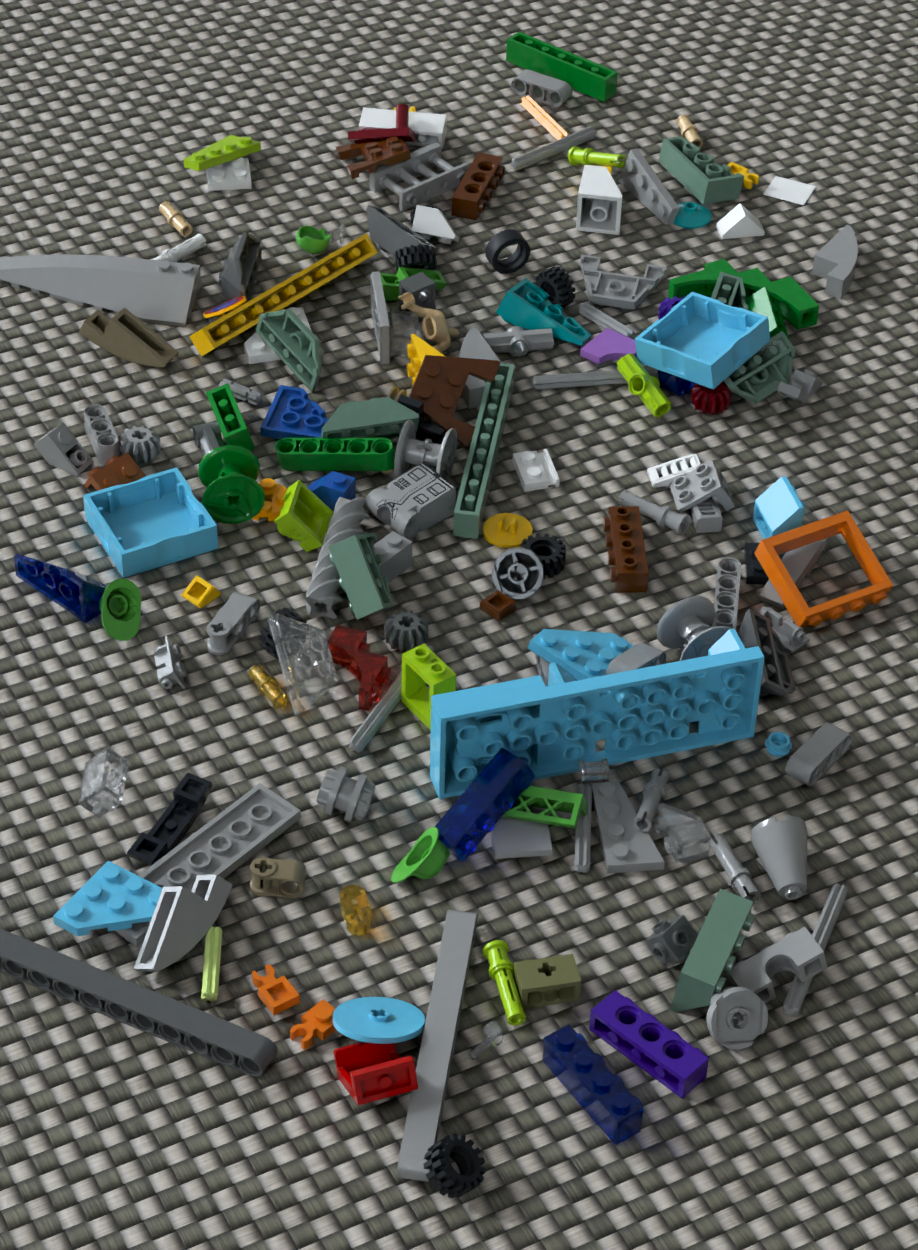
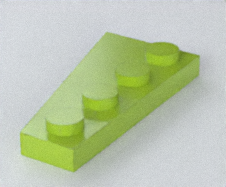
M229 135L184 158V168L202 171L261 151V142L254 141L251 137Z

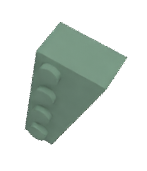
M682 136L663 139L658 161L702 204L709 205L715 202L739 199L744 179L742 174L736 173L735 175L730 172L731 167L722 164L721 166L714 162L715 157L710 154L700 153L701 148Z

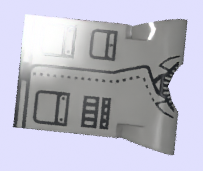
M422 462L388 483L387 488L380 487L372 490L365 498L364 507L383 523L390 526L393 531L408 540H412L419 530L423 531L454 514L456 491L453 484Z

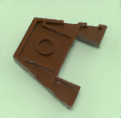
M398 137L336 147L340 160L361 155L366 160L347 165L348 173L352 179L360 177L359 173L367 170V173L375 172L376 166L385 164L388 167L411 158L408 147Z
M425 355L409 397L424 402V415L444 428L445 433L451 428L456 429L457 441L460 442L459 444L463 448L467 449L475 426L453 418L468 375H472L492 384L501 362L498 360Z

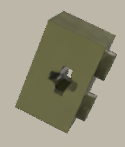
M573 954L514 962L513 978L523 1009L580 1001L582 981Z

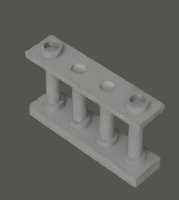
M435 142L410 153V159L388 167L384 164L375 168L376 171L370 173V190L376 193L388 188L400 196L399 210L403 212L457 188L469 169V163L465 162L453 167L442 159V145ZM438 166L445 172L436 174L431 168ZM421 173L428 179L421 182L413 176ZM404 180L411 187L403 189L396 183Z

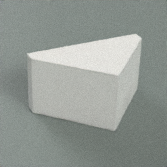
M740 203L723 217L716 226L721 239L764 236L765 234L759 219Z

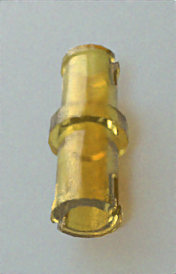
M260 664L258 668L256 665L251 667L248 676L258 686V692L262 696L267 697L274 708L279 709V706L280 708L286 706L289 698L280 689L276 678L269 676Z

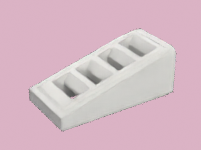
M691 454L647 468V474L653 488L670 486V483L677 477L696 469L701 463L697 454Z

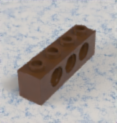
M477 153L452 196L451 216L477 220L480 213H484L487 201H490L492 198L493 190H497L499 180L504 177L505 166H502L503 157Z

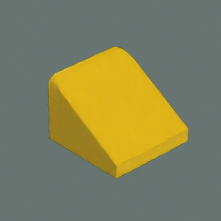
M196 575L181 596L201 609L218 598L221 592Z

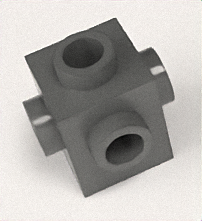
M681 915L671 919H664L652 928L654 933L646 939V942L651 947L652 954L662 964L673 961L680 963L689 956V949L693 947L698 934L687 918Z

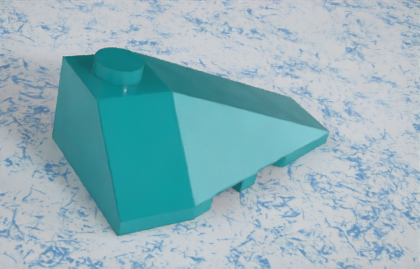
M527 278L507 291L496 311L507 323L528 330L551 328L554 338L577 345H583L592 336L574 318L566 317L562 313L563 308L559 304L553 305L548 300L549 295Z

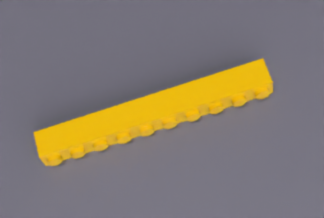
M366 233L189 337L202 357L258 324L260 314L282 310L378 252Z

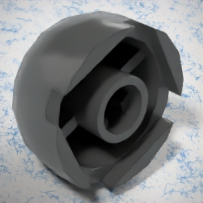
M512 547L502 552L496 559L492 569L493 582L497 589L506 596L513 599H524L533 595L542 585L544 565L540 557L532 550L524 547Z

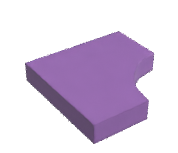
M606 328L580 349V356L597 364L609 360H619L628 353L634 354L637 358L635 340L609 328Z

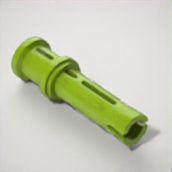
M573 146L568 152V161L573 166L583 164V166L601 165L623 168L626 162L619 160L626 159L623 154L596 152L592 148L581 149L580 147Z
M503 940L491 941L482 950L484 958L489 962V976L496 981L507 1017V1023L512 1026L520 1025L525 1022L526 1014L524 1013L519 992L513 978L514 963L509 960V946Z

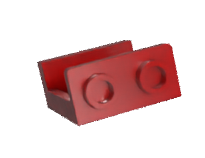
M359 1042L334 1050L338 1079L357 1105L418 1089L414 1060L411 1056L400 1058L397 1054L395 1043L375 1044Z

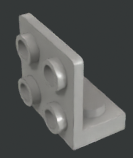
M713 460L698 465L696 469L677 477L670 483L679 513H683L711 496L717 505L722 504L726 512L735 507L727 481Z

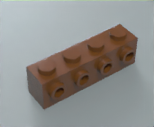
M639 506L609 507L608 517L603 518V531L608 532L605 536L606 549H610L608 550V565L613 566L610 567V582H615L616 593L647 592L649 571Z

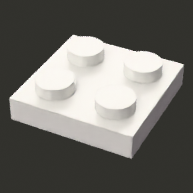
M240 157L206 169L208 191L252 189L248 158Z

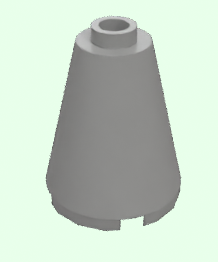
M791 815L785 816L786 820L777 821L776 817L769 818L760 822L751 830V843L778 894L788 900L798 899L807 890V827L805 821L800 817Z

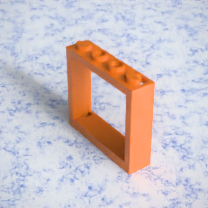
M848 510L763 539L754 553L795 624L802 628L811 625L816 627L822 621L829 618L831 620L838 619L844 613L851 610L858 612L871 603L879 604L881 600L888 598V593L893 587L891 580ZM841 533L872 586L809 608L778 555Z

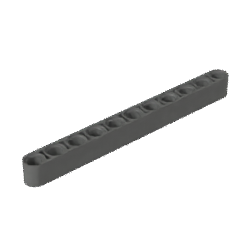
M0 929V972L249 1076L260 1077L277 1054L278 1050L275 1043L263 1035Z

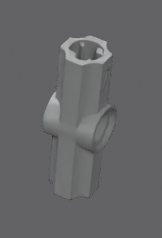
M514 326L506 332L482 334L495 354L510 352L513 356L520 357L527 354L528 351L552 349L554 345L551 328L524 330L520 326Z

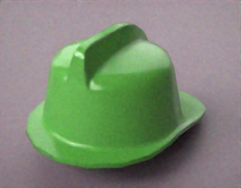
M116 579L110 582L100 600L103 627L112 638L118 641H128L133 638L139 631L141 593L139 588L128 579Z
M436 827L427 829L419 837L409 853L396 866L391 875L393 883L404 881L411 875L421 879H429L436 876L442 870L450 856V850L438 839L439 830Z

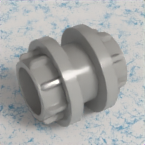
M342 766L339 771L332 768L327 770L317 796V804L324 807V813L332 815L334 809L346 812L344 820L352 822L353 818L361 821L365 819L376 790L375 784L367 781L368 776L360 774L358 781L346 777L348 769Z

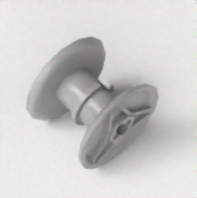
M408 419L401 430L394 461L395 478L408 472L410 464L419 465L424 462L430 468H435L439 475L449 481L457 449L456 429L451 428L446 432L442 444L432 443L431 439H426L425 441L416 440L415 424Z
M693 596L687 597L670 607L659 620L656 633L658 641L663 646L671 649L684 648L680 661L708 656V650L731 628L724 626L711 627L715 618L713 603L706 597Z

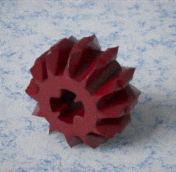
M721 382L714 389L694 383L691 392V404L695 406V410H702L703 414L707 412L711 413V415L715 412L722 414L723 410H727L730 405L732 393L725 382Z

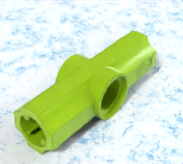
M628 353L621 357L617 362V369L628 382L629 391L639 396L654 417L660 418L662 415L667 414L671 409V402L659 388L658 379L655 376L649 375L634 354Z

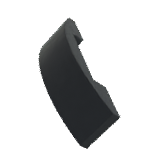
M187 773L173 791L174 800L149 833H141L128 850L127 856L152 866L173 850L196 820L210 793L212 782Z

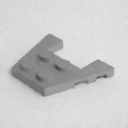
M583 254L580 257V265L589 303L600 306L606 305L634 310L667 275V267L647 264L644 277L599 271L601 257Z

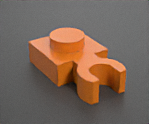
M270 964L265 965L267 976H259L256 971H252V982L258 988V996L273 1015L300 1003L298 992L284 975L276 979L275 970Z
M324 999L301 1016L302 1024H296L291 1028L290 1039L293 1041L299 1036H304L301 1039V1048L303 1050L313 1044V1038L316 1036L322 1040L326 1039L336 1031L333 1025V1012L336 1008Z

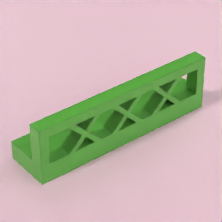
M475 777L467 809L474 812L576 829L579 816H586L588 803L584 795L579 793ZM478 797L492 800L485 805L476 804ZM501 802L519 805L513 809H506ZM528 806L543 808L546 810L542 811L539 814L531 813ZM555 811L572 813L571 819L559 818Z

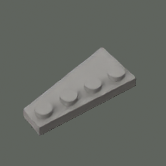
M630 149L618 181L665 225L673 224L679 211V206L639 149Z
M619 781L591 783L592 801L607 873L664 870L665 861L649 833L642 832L644 825H641L640 831L634 827L633 822L637 812Z

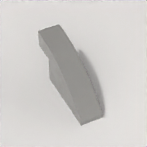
M846 225L814 256L812 274L827 279L825 293L838 299H842L849 290L856 269L858 244L855 233L850 225Z
M471 327L463 340L460 358L500 361L478 329ZM468 375L462 391V397L469 409L481 405L486 381L472 375Z
M197 875L192 891L183 886L163 887L134 970L158 972L178 961L193 949L216 921L226 903L233 884L218 875Z

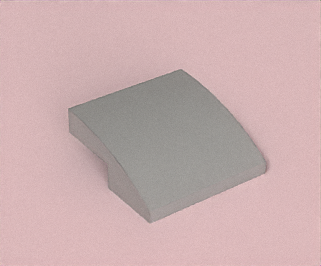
M531 811V813H535V814H539V813L542 812V811ZM488 814V825L492 836V849L495 859L553 855L548 824Z

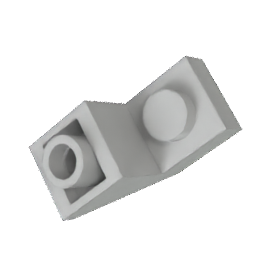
M795 369L789 384L780 381L777 390L781 394L804 404L821 388L822 382L816 378L817 374L805 369L804 372Z

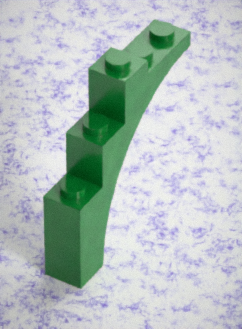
M725 259L706 263L702 271L676 277L669 281L668 298L673 299L674 296L685 298L691 292L711 298L720 272L731 274L743 279L745 299L766 287L778 300L783 319L797 330L817 324L819 305L792 277L771 282L758 268L738 273Z

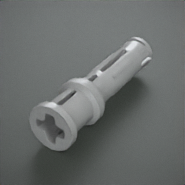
M624 490L619 498L624 499L618 500L619 505L626 507L639 506L640 514L656 520L658 526L662 528L668 527L674 530L679 536L684 535L690 526L691 516L675 512L670 506L661 507L627 490Z

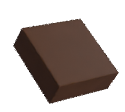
M497 590L480 602V610L500 621L516 609L517 602Z

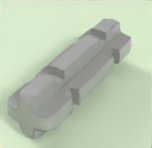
M223 379L219 386H223L228 383L235 398L244 402L248 401L249 404L258 406L263 400L261 392L256 390L252 392L251 388L231 380Z

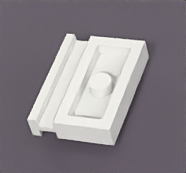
M544 449L542 453H537L536 450L513 453L512 461L524 492L547 489L549 485L559 487L560 479L547 449Z

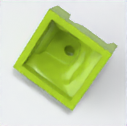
M298 480L288 487L282 498L284 505L281 507L280 516L274 522L277 524V529L281 535L288 536L294 541H300L299 545L306 552L323 546L324 537L328 531L333 511Z

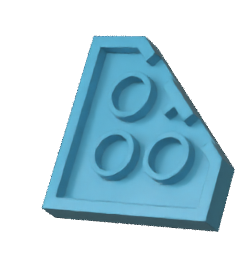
M543 629L530 640L527 649L549 663H557L571 673L576 680L606 675L610 662L615 657L634 647V645L615 633Z
M107 861L53 916L54 924L76 936L90 935V930L107 928L109 932L132 928L134 923L147 921L150 923L162 888Z

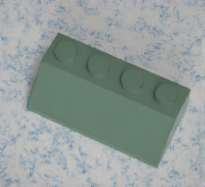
M723 889L719 890L680 973L671 1007L672 1011L680 1012L708 1006L712 996L723 991L726 983V978L723 975L724 973H731L736 957L732 955L734 951L740 953L746 937L742 933L744 930L749 932L755 918V915L751 914L753 901Z

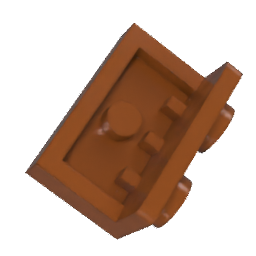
M127 452L120 457L118 455L113 456L106 462V466L103 468L98 466L87 474L89 478L84 486L86 489L93 486L96 491L115 485L137 481L146 475Z

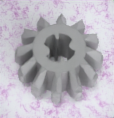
M133 425L132 429H125L119 439L121 456L128 452L136 464L139 462L147 463V460H155L156 455L160 454L161 449L158 432H155L153 427L145 428L144 425L141 427Z

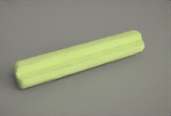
M211 926L205 936L201 990L203 1001L214 1002L217 1000L222 945V929L220 927Z

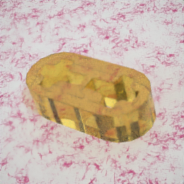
M358 885L343 887L340 891V909L346 929L349 933L356 936L365 935L372 928V912L366 892ZM350 898H354L357 904H352ZM355 916H359L361 922H358Z

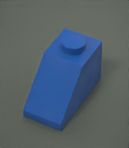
M334 471L311 483L308 487L333 512L339 497L349 500L356 498V478Z

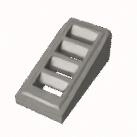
M712 496L689 509L696 533L721 531L723 518Z

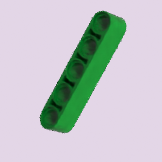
M283 438L275 445L279 464L282 469L288 471H388L394 468L395 451L393 443L388 438Z

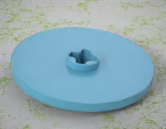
M362 997L340 1004L333 1012V1025L341 1034L357 1041L392 1044L413 1039L422 1033L425 1026V1016L416 1006L402 1000L387 997Z

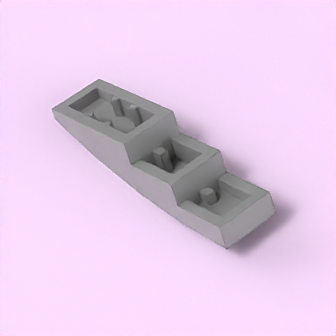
M829 538L788 551L781 559L798 589L804 578L809 577ZM769 579L759 595L760 600L784 610L785 605Z

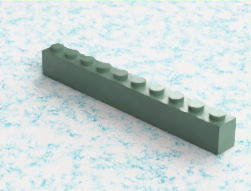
M500 363L493 383L486 382L454 510L453 536L479 538L514 389L515 364Z

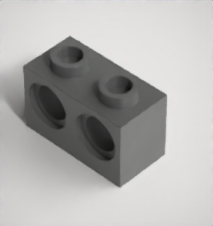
M423 272L399 281V296L410 292L415 298L416 305L423 308L436 309L435 282ZM399 299V319L412 330L421 327L424 317L417 316L407 308L402 310L401 305L404 303Z

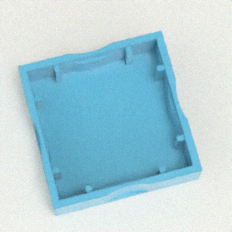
M691 292L676 304L666 316L654 322L635 338L637 359L641 364L714 389L770 341L769 320L767 316L743 308L732 307L719 300Z
M177 467L143 477L131 483L115 485L83 495L85 519L123 578L218 549L217 524L203 504L194 497L190 485Z

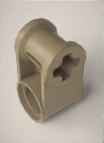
M259 857L251 862L250 872L253 878L250 881V890L255 895L295 899L303 894L306 866L298 860L270 859L267 857ZM262 880H263V888L260 887Z

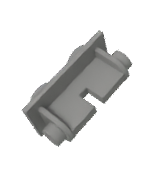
M764 606L761 608L759 614L771 620L773 624L772 629L779 636L785 649L793 653L810 641L806 637V633L803 632L802 627H798L788 619L782 621L783 616L774 611L772 607L767 608Z
M165 636L166 644L157 646L154 651L155 663L158 669V683L163 689H170L177 683H179L182 689H185L183 677L186 676V671L180 661L183 658L182 651L177 643L173 644L169 637Z

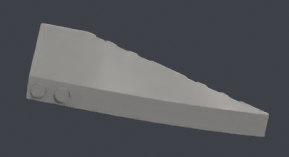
M76 254L27 255L0 258V283L7 281L10 282L12 287L19 289L21 286L29 287L31 292L41 294L42 291L50 293L52 298L81 306L90 304L93 305L95 310L99 311L104 309L112 310L114 315L125 307L145 323L186 327L201 289L200 265L187 262L177 263L167 260L159 261L130 257Z

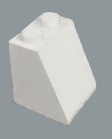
M584 165L578 191L576 231L619 235L622 194L607 167Z

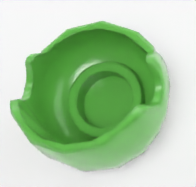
M305 225L298 229L296 242L304 252L319 254L328 247L332 235L326 236L325 229L317 230L314 227Z

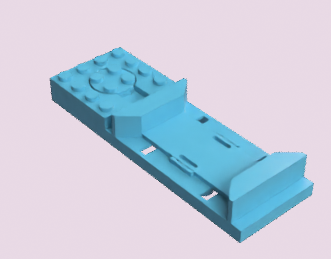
M734 628L729 629L708 650V656L577 681L571 673L553 662L549 663L548 686H545L541 675L432 695L430 778L438 798L443 799L471 793L475 777L523 783L754 737L765 657L759 646L745 648ZM699 721L698 731L689 734L690 722ZM605 739L604 750L595 752L596 741Z

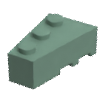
M720 272L711 298L732 307L749 310L748 305L745 303L746 294L743 279Z

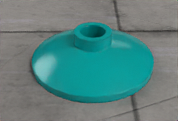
M678 203L679 211L673 224L688 229L701 228L711 221L712 214L707 207L698 203Z

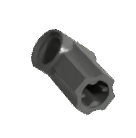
M217 421L192 427L196 447H201L204 456L213 449L224 446L220 426Z

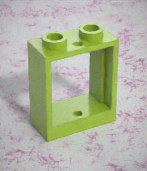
M422 644L402 654L401 702L431 730V696L456 691V674L430 648Z

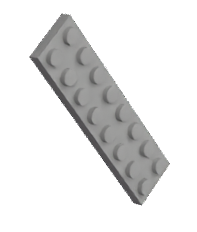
M259 783L139 876L161 888L183 886L192 891L197 875H218L224 879L301 819V810ZM149 921L134 923L132 928L115 930V932L137 947L143 943L150 923Z

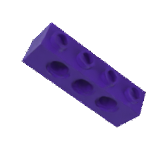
M614 990L591 1010L589 1026L591 1032L683 1099L707 1077L709 1058L700 1049L694 1048L683 1040L677 1032L671 1031L661 1024L656 1017L635 1005L630 998L624 997Z

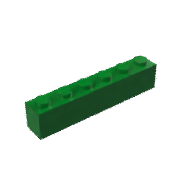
M517 32L507 39L506 61L513 63L515 66L565 81L572 89L594 97L599 101L605 102L617 92V71L522 32Z

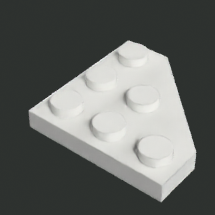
M303 307L289 308L311 331ZM257 332L244 343V351L249 364L281 360Z

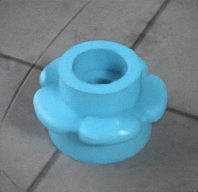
M773 732L765 741V747H767L766 750L769 754L775 757H782L789 754L792 749V743L787 734Z

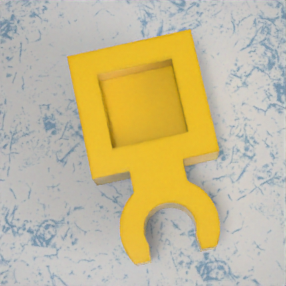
M734 162L727 164L731 167L730 172L735 175L740 173L744 176L743 186L745 188L752 189L753 183L756 185L759 183V176L749 173V169Z

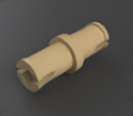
M687 115L679 116L676 122L681 129L682 137L701 148L703 141L698 135L697 127L691 123Z
M167 201L159 206V212L165 216L167 223L175 228L181 236L187 237L192 233L193 227L184 219L181 211L176 210Z

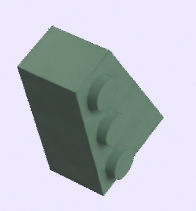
M376 533L356 534L328 546L331 552L330 560L340 575V586L347 593L350 601L349 609L357 620L369 618L394 607L387 577L381 576L379 563L383 562L381 554L376 555L373 544L377 540Z

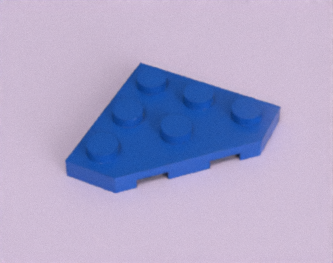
M280 385L261 425L260 432L261 436L275 439L321 438L322 427L329 419L325 416V411L316 402H312L308 398V393L304 389Z

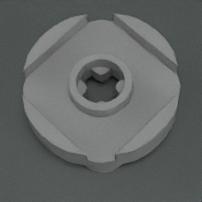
M732 987L712 996L706 1019L710 1035L728 1049H744L755 1043L753 1040L759 1033L763 1034L768 1023V1010L759 996L744 987ZM739 1012L743 1015V1018L739 1019L738 1024L734 1025L731 1019L735 1013Z

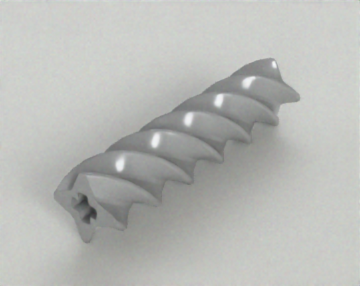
M339 497L335 504L334 513L324 537L323 547L319 553L306 593V608L311 619L320 616L332 619L337 618L332 607L336 603L343 602V598L338 592V589L341 587L339 583L340 575L330 560L331 552L328 546L356 534H365L359 523L364 519H369L370 516L363 508L365 498L363 497L352 500Z

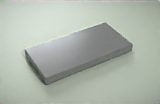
M380 271L371 273V314L380 363L390 364V325Z

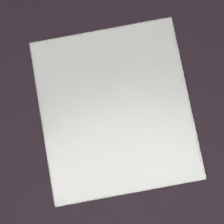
M775 176L763 195L804 205L816 186Z

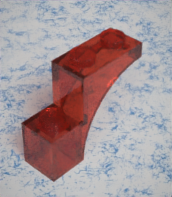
M336 625L327 641L328 661L344 667L355 676L360 684L358 689L359 709L369 711L373 702L379 700L383 684H387L389 681L391 669L388 668V657L369 652L370 644L367 643V632Z

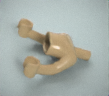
M410 292L399 296V299L404 303L401 305L402 310L407 308L417 316L424 317L422 321L424 335L427 339L434 340L437 343L433 348L440 353L447 350L451 346L450 337L456 338L459 332L455 328L448 327L444 313L439 310L416 305L415 298Z

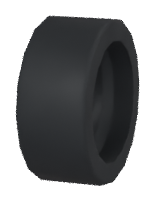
M507 229L494 235L488 242L485 249L486 258L495 271L501 274L513 273L522 268L528 261L530 246L520 232ZM514 243L518 244L516 251L510 257L498 260L500 252L505 247Z

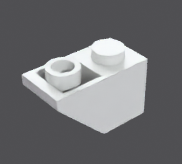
M420 205L416 206L412 231L425 240H430V237L438 238V242L451 245L452 241L458 242L459 237L439 209Z

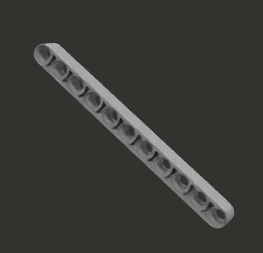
M456 910L447 911L416 1067L418 1089L411 1092L398 1159L397 1178L430 1182V1179L428 1180L426 1176L430 1170L424 1169V1163L427 1162L424 1156L428 1152V1148L437 1143L475 940L477 913Z

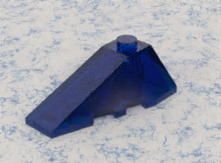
M20 554L14 556L17 577L81 621L87 623L101 614L100 600L104 594L105 585L98 583L89 576Z

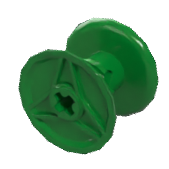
M233 445L218 447L207 453L199 463L198 475L201 483L206 487L203 493L202 504L213 520L224 524H238L256 516L264 506L265 494L262 486L256 481L259 477L260 464L258 458L249 449Z

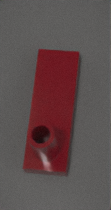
M406 104L396 105V128L348 131V140L352 144L398 137L403 142H414L415 132L408 127L409 106Z

